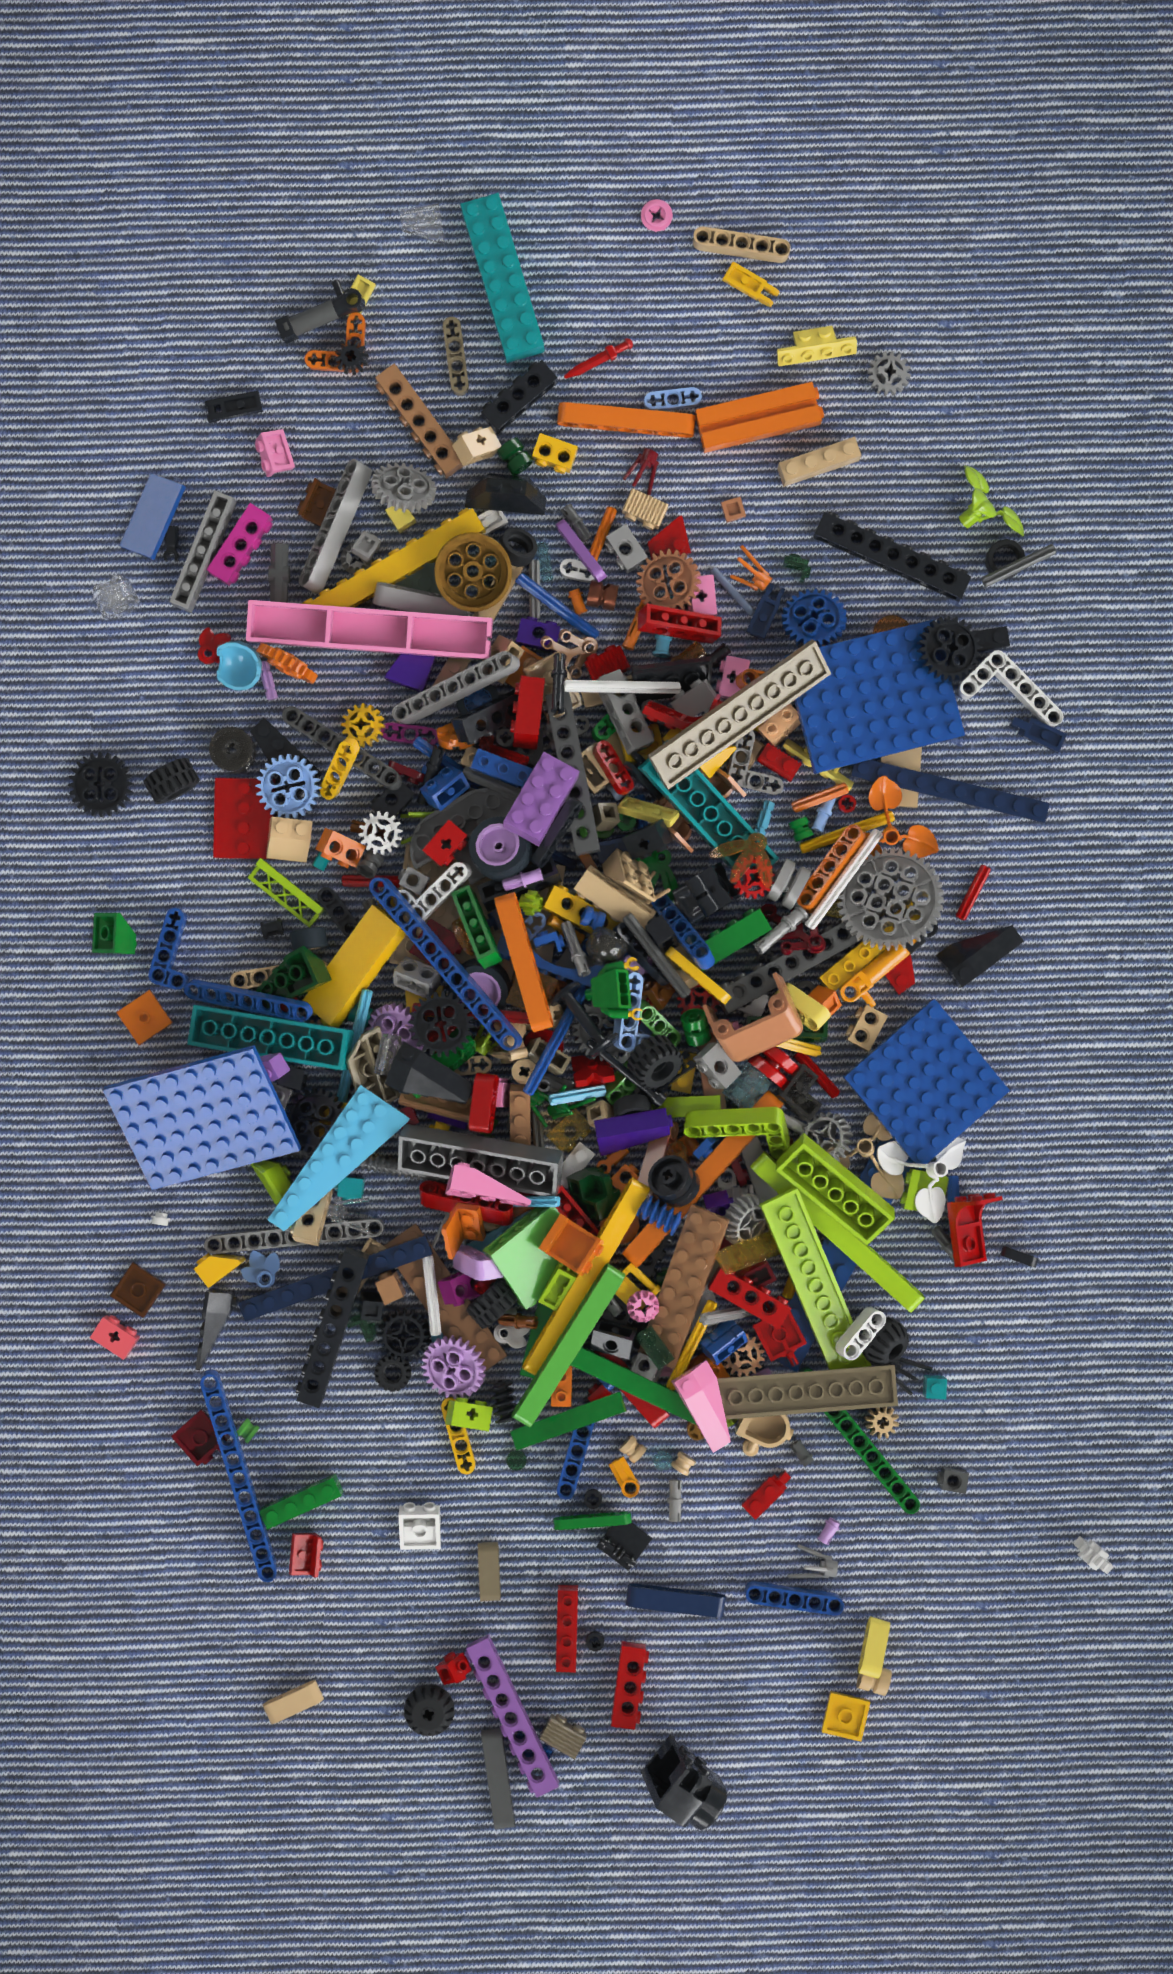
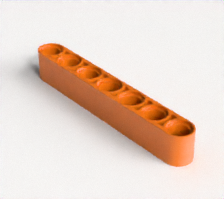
M560 402L558 405L557 424L565 427L692 438L694 437L696 416L688 413Z
M515 892L494 898L496 909L532 1031L537 1032L554 1026L517 896Z

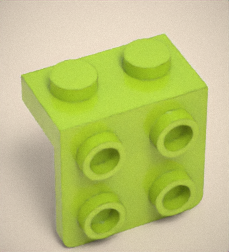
M910 1168L909 1172H906L904 1178L906 1187L900 1198L902 1208L917 1211L915 1207L917 1192L923 1188L928 1189V1184L933 1180L926 1171ZM939 1177V1181L932 1188L940 1187L946 1195L948 1177Z

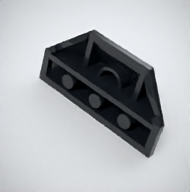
M488 473L467 490L465 508L545 515L546 497L527 476Z

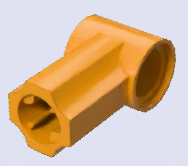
M622 1456L608 1465L619 1483L624 1496L632 1498L638 1494L640 1483L634 1476L625 1457ZM632 1482L636 1485V1490L629 1492L626 1490L625 1485Z

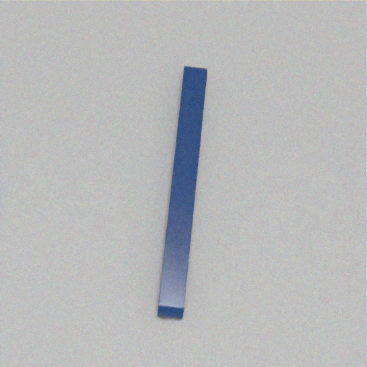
M384 877L372 879L369 883V890L497 1043L507 1051L519 1048L522 1044V1037L394 884ZM380 881L384 884V889L382 892H380L377 888V885ZM393 896L397 900V904L395 907H392L390 904V900ZM405 912H408L410 915V920L407 923L403 919ZM418 927L423 930L421 938L416 935ZM431 943H434L436 946L434 953H431L429 950ZM444 958L448 959L449 966L447 969H445L442 966V960ZM457 973H459L462 976V982L460 984L456 983L455 976ZM470 989H473L475 992L473 1000L468 996ZM483 1004L488 1007L487 1015L481 1012ZM496 1020H499L502 1025L499 1031L494 1027ZM509 1035L512 1036L515 1040L513 1046H510L507 1043V1038Z
M208 1369L202 1374L200 1386L258 1576L264 1582H271L277 1574V1562L266 1526L259 1512V1503L220 1375L216 1370ZM213 1377L216 1382L214 1384H207L205 1378ZM218 1396L221 1402L213 1403L211 1397ZM223 1415L227 1418V1421L221 1423L216 1417ZM225 1434H229L232 1436L233 1439L231 1441H225L223 1440L222 1436ZM234 1453L237 1454L239 1458L237 1460H231L229 1459L228 1455ZM240 1472L245 1477L242 1479H236L234 1477V1474ZM246 1491L250 1494V1496L248 1498H242L240 1496V1493ZM252 1510L256 1515L249 1517L246 1515V1512ZM258 1529L261 1531V1534L255 1536L251 1531ZM264 1548L267 1550V1553L259 1554L257 1550ZM270 1567L273 1569V1571L271 1573H265L263 1571V1568Z

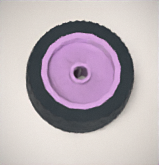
M502 816L482 821V823L476 826L469 839V853L473 864L484 876L495 881H502L520 875V872H524L529 865L532 856L531 842L504 828L503 822L506 817Z
M472 958L462 963L461 965L498 1009L504 1010L510 997L511 983L508 973L502 965L497 963L484 969L477 958ZM459 973L455 976V981L458 984L462 982V976ZM450 987V988H449V993H453V994H454V998H453V999L455 1000V999L458 997V995H457V994L454 992V990ZM470 989L468 996L472 1000L475 998V992L473 989ZM485 1004L481 1006V1008L488 1009Z

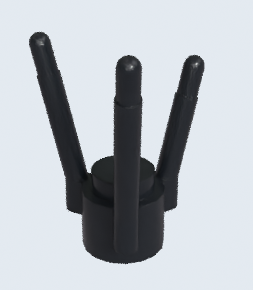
M902 1357L890 1364L895 1365L896 1375L900 1372L915 1382L918 1381V1378L902 1369L900 1362L929 1371L933 1370L930 1366ZM896 1377V1383L909 1395H912V1391Z

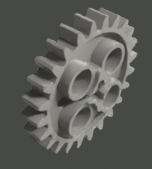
M396 462L394 466L387 463L386 467L381 466L380 470L376 469L371 482L372 494H376L375 499H381L380 504L387 503V508L393 506L394 511L402 509L403 513H405L406 509L413 513L414 509L421 512V507L427 509L428 505L431 506L432 501L435 500L437 487H435L436 482L432 481V476H426L427 471L420 472V467L414 469L413 464L407 467L405 463H402V466H399Z

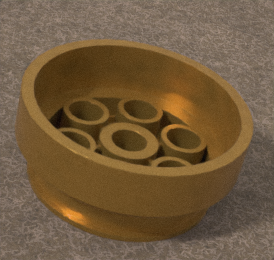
M468 532L453 537L441 548L435 561L434 575L437 587L446 601L458 609L478 612L493 607L506 595L512 580V566L508 554L498 541L482 533ZM470 545H477L479 547L476 555L468 554L467 550ZM453 554H458L461 557V561L457 565L450 563V557ZM487 556H494L496 558L493 566L485 564ZM471 565L478 567V572L474 576L467 574V568ZM458 575L460 582L457 585L450 584V576ZM487 576L495 578V583L490 587L484 584V579ZM475 586L477 593L473 596L467 595V587Z

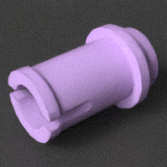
M831 1517L825 1521L826 1525L817 1538L826 1545H829L836 1530L840 1529V1523Z

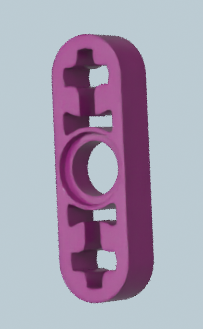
M388 722L384 724L385 728H381L382 737L389 742L413 744L415 739L419 737V730H423L422 735H428L429 732H432L435 739L428 742L432 746L438 742L437 731L430 727ZM389 727H392L393 731L399 732V727L402 728L401 739H398V734H392L391 737H388L385 730H389ZM408 729H413L416 732V736L412 740H407L404 737V733Z

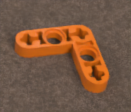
M358 312L348 316L345 347L348 346L347 341L353 337L361 340L359 347L365 346L366 321L363 315ZM355 317H358L359 321L362 322L358 324L357 328L358 332H362V334L350 333V331H355L354 324L351 323V321H355ZM310 350L305 355V363L312 370L344 372V369L339 370L337 366L332 367L329 365L330 357L339 356L335 351ZM351 354L352 356L348 355L349 361L356 358L354 354ZM313 355H316L317 359L323 360V355H326V366H323V363L317 361L315 365H312V362L309 361V359H312Z

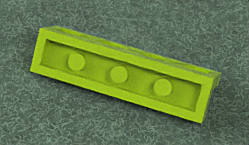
M260 858L256 863L257 866L247 878L310 928L325 909ZM260 869L267 873V882H259L254 878ZM271 884H281L283 886V894L275 895L272 893ZM294 895L297 897L299 907L288 906L287 896ZM310 908L316 914L308 922L303 918L302 909ZM295 909H299L300 914H298L295 911Z

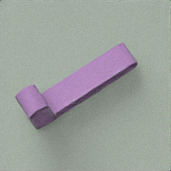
M461 1245L453 1258V1268L475 1280L485 1281L503 1277L490 1258L471 1246Z

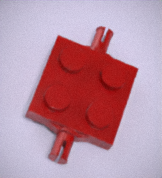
M765 1302L767 1309L770 1310L768 1302ZM791 1311L780 1330L763 1320L752 1325L771 1362L780 1357L787 1356L791 1367L799 1364L794 1352L799 1347L807 1344Z

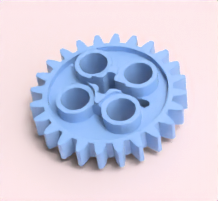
M287 754L286 760L283 755H279V761L276 758H271L272 765L265 763L267 770L260 769V772L264 775L263 777H257L261 784H257L255 787L261 788V791L256 793V795L263 796L259 802L267 803L264 807L265 810L272 808L271 815H275L278 812V817L282 818L285 814V818H291L292 814L294 819H298V813L305 816V809L312 811L310 804L317 805L314 797L321 796L316 793V790L322 789L321 786L316 785V782H319L321 779L314 777L318 771H311L313 764L305 765L307 761L305 758L299 762L298 755H295L293 760L291 754ZM295 769L300 772V777L297 780L292 778V772ZM275 774H278L281 778L278 785L273 783V776ZM305 781V785L292 787L289 790L272 792L274 788ZM299 789H302L305 793L302 800H299L296 795ZM281 793L285 796V802L282 805L277 801L278 795Z

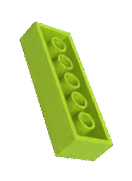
M805 1133L776 1160V1171L866 1245L874 1240L895 1219V1209Z

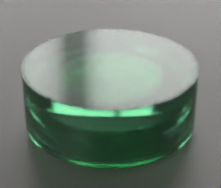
M514 1449L508 1453L506 1462L510 1469L518 1471L525 1467L527 1457L522 1450L516 1451Z

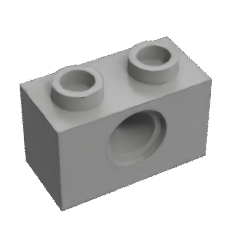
M627 524L606 536L607 543H605V547L610 554H615L617 557L615 562L621 571L625 570L628 574L646 562L648 557ZM622 546H628L631 551L628 554H622L619 549Z
M718 1042L708 1043L693 1058L697 1069L707 1076L709 1084L715 1089H726L742 1074ZM715 1063H716L717 1066H718L717 1071H715V1069H714Z

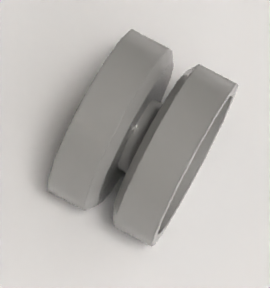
M786 858L781 868L777 870L772 881L774 884H770V892L768 891L766 897L775 902L784 892L785 895L781 901L782 906L791 910L812 871L801 867L793 876L796 863Z

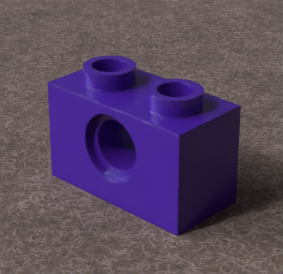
M526 616V619L521 618L516 644L555 653L556 651L542 647L540 644L541 638H535L533 633L535 630L541 629L545 633L544 636H549L558 643L560 626H557V623L553 621L537 622V618ZM546 640L544 645H548L550 640Z

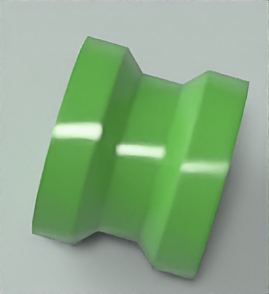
M247 1418L237 1430L238 1437L244 1438V1442L248 1444L260 1427L251 1424V1421Z

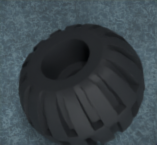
M886 1317V1323L876 1333L862 1354L867 1361L876 1366L890 1365L891 1362L899 1360L909 1344L907 1330L899 1321Z
M434 1684L417 1687L409 1694L404 1705L406 1722L414 1732L422 1736H435L442 1733L450 1726L454 1718L455 1708L453 1699L445 1689ZM426 1709L432 1712V1715L425 1714Z

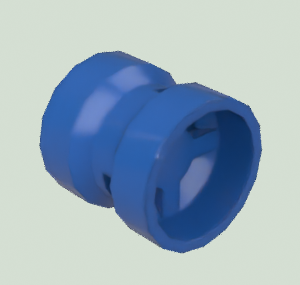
M587 905L582 913L580 924L591 926L593 930L598 932L604 924L606 913L594 911L593 907Z

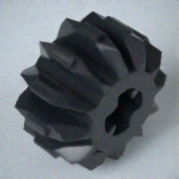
M348 340V346L345 347L341 343L342 351H335L339 355L335 358V362L340 363L337 367L339 370L344 369L346 375L351 370L353 376H355L356 369L361 373L364 371L361 365L368 366V362L363 359L369 358L368 353H363L366 350L364 345L359 347V342L356 341L352 346L351 340ZM351 354H354L356 359H352V362H349L348 355L352 356Z

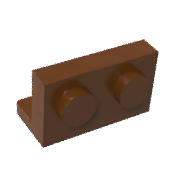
M314 478L313 482H309L305 492L307 495L305 500H301L298 505L299 517L321 527L336 489Z
M647 974V979L643 982L642 996L647 995L655 1009L659 1011L664 1009L676 990L671 983L665 986L660 985Z

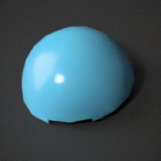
M228 641L218 646L217 656L220 657V663L217 670V679L223 685L233 690L252 688L258 682L262 673V662L258 652L251 645L242 641Z

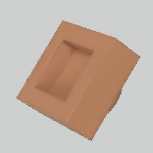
M741 497L721 502L726 523L746 517Z

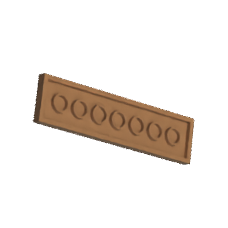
M695 1204L690 1206L657 1298L659 1301V1313L656 1314L654 1319L649 1321L638 1353L641 1352L662 1362L663 1365L675 1369L730 1219Z
M415 1223L384 1246L387 1249L424 1234L417 1223ZM431 1246L433 1251L431 1256L434 1258L441 1331L448 1340L454 1335L455 1341L462 1337L463 1343L469 1340L468 1346L476 1345L474 1351H481L479 1358L485 1359L482 1365L486 1366V1371L507 1357V1353L500 1343L495 1340L489 1327L482 1329L466 1311L471 1303L469 1299H466L464 1304L456 1307L453 1304H444L438 1281L452 1274ZM422 1258L397 1267L428 1311Z

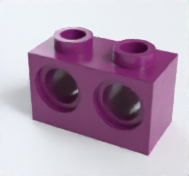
M459 1271L438 1281L444 1304H453L456 1307L464 1304L466 1299L479 1297L480 1294L474 1289L475 1284L479 1280H475Z

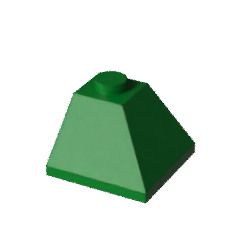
M94 913L92 953L135 954L137 946L136 934L121 913Z

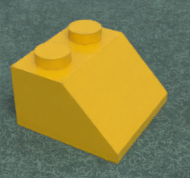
M208 1253L196 1262L198 1266L194 1270L206 1286L210 1288L243 1263L246 1258L238 1255H210Z

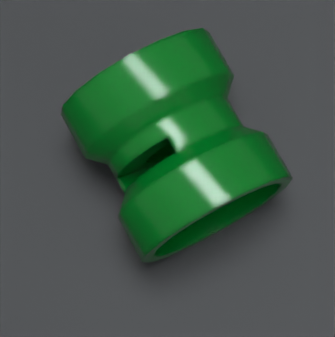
M807 816L788 823L790 829L794 832L795 842L814 835L812 829L808 827L809 821Z

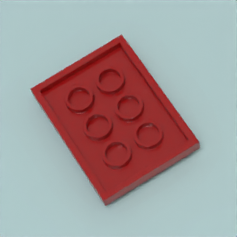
M215 778L213 858L267 859L270 818L275 817V815L270 814L272 808L264 809L267 804L266 802H259L263 796L256 795V793L261 791V788H257L255 785L261 784L260 780L255 778Z

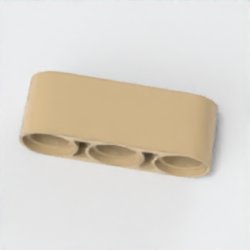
M312 1680L268 1700L263 1704V1708L270 1723L275 1724L324 1700V1697L316 1680Z

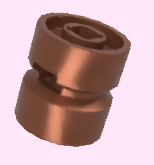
M591 580L586 606L598 608L601 605L605 610L614 611L619 585L608 583L604 586L602 582L598 583Z

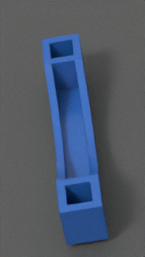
M502 932L497 947L501 957L509 961L511 957L504 933ZM533 950L540 973L547 975L549 971L556 974L555 978L566 982L568 978L579 982L580 988L583 989L586 986L591 987V979L596 977L598 972L604 967L600 964L589 967L591 973L588 976L579 977L577 969L556 966L544 960Z

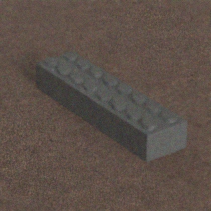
M405 1124L399 1135L398 1170L449 1179L452 1167L458 1165V1162L470 1164V1168L479 1170L514 1191L541 1196H557L561 1186L564 1151Z

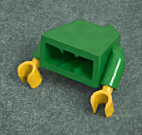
M630 957L625 963L619 961L606 964L598 972L597 976L591 979V988L585 990V998L588 1001H592L594 1007H600L601 1012L610 1018L628 1019V1017H632L634 1020L643 1019L636 1018L634 1015L637 1010L643 1011L642 1009L635 1008L632 1011H628L632 1007L629 974L625 968H629L631 971L639 969V966L630 967L631 962L637 961L634 957Z

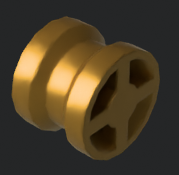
M691 1422L687 1423V1432L690 1438L693 1440L704 1438L697 1425Z

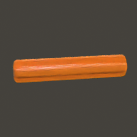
M610 506L606 508L589 550L596 561L617 513V510Z
M843 782L793 801L791 803L792 809L796 813L848 794L849 789L847 784Z

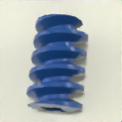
M649 1196L640 1206L636 1216L642 1213L643 1220L650 1217L649 1223L651 1225L657 1221L656 1227L658 1229L664 1225L663 1231L666 1233L671 1229L670 1235L673 1236L681 1222L682 1212L679 1211L674 1215L673 1207L667 1211L666 1203L660 1207V1200L658 1199L653 1203V1196Z

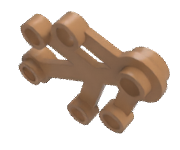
M562 629L559 632V638L565 643L572 642L577 645L570 649L553 641L549 636L542 637L540 640L542 647L559 651L560 654L566 655V667L569 665L572 657L579 655L575 664L568 670L574 679H578L582 675L581 667L586 658L596 653L598 649V643L593 637L587 636L581 639L573 635L568 629ZM565 633H568L567 638H563ZM546 640H550L548 645H544ZM591 644V648L586 650L587 645ZM533 657L527 658L524 661L523 668L540 660ZM578 669V672L573 675V671Z

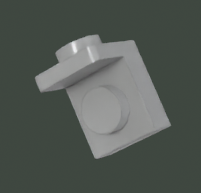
M363 531L351 548V552L369 562L373 554L379 551L381 540L374 534Z

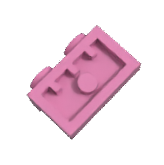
M283 429L263 432L256 438L255 448L260 454L261 467L267 477H271L277 472L293 470L295 468Z

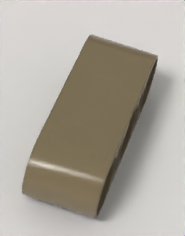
M498 1542L478 1543L480 1602L501 1601Z

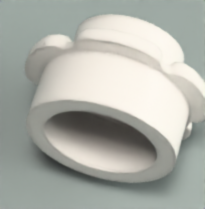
M156 1212L155 1216H151L153 1218L152 1224L168 1226V1222L171 1219L167 1218L168 1214Z

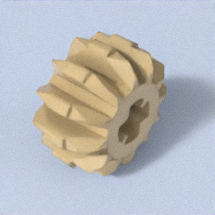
M880 1407L875 1408V1412L869 1409L868 1412L872 1416H865V1420L869 1421L865 1427L867 1429L872 1428L869 1432L871 1435L877 1432V1438L881 1439L882 1433H884L886 1438H889V1431L893 1434L896 1433L892 1427H899V1423L894 1421L899 1416L893 1414L894 1409L892 1407L888 1410L887 1407H882L881 1410ZM884 1417L886 1423H882V1426H880L877 1421Z

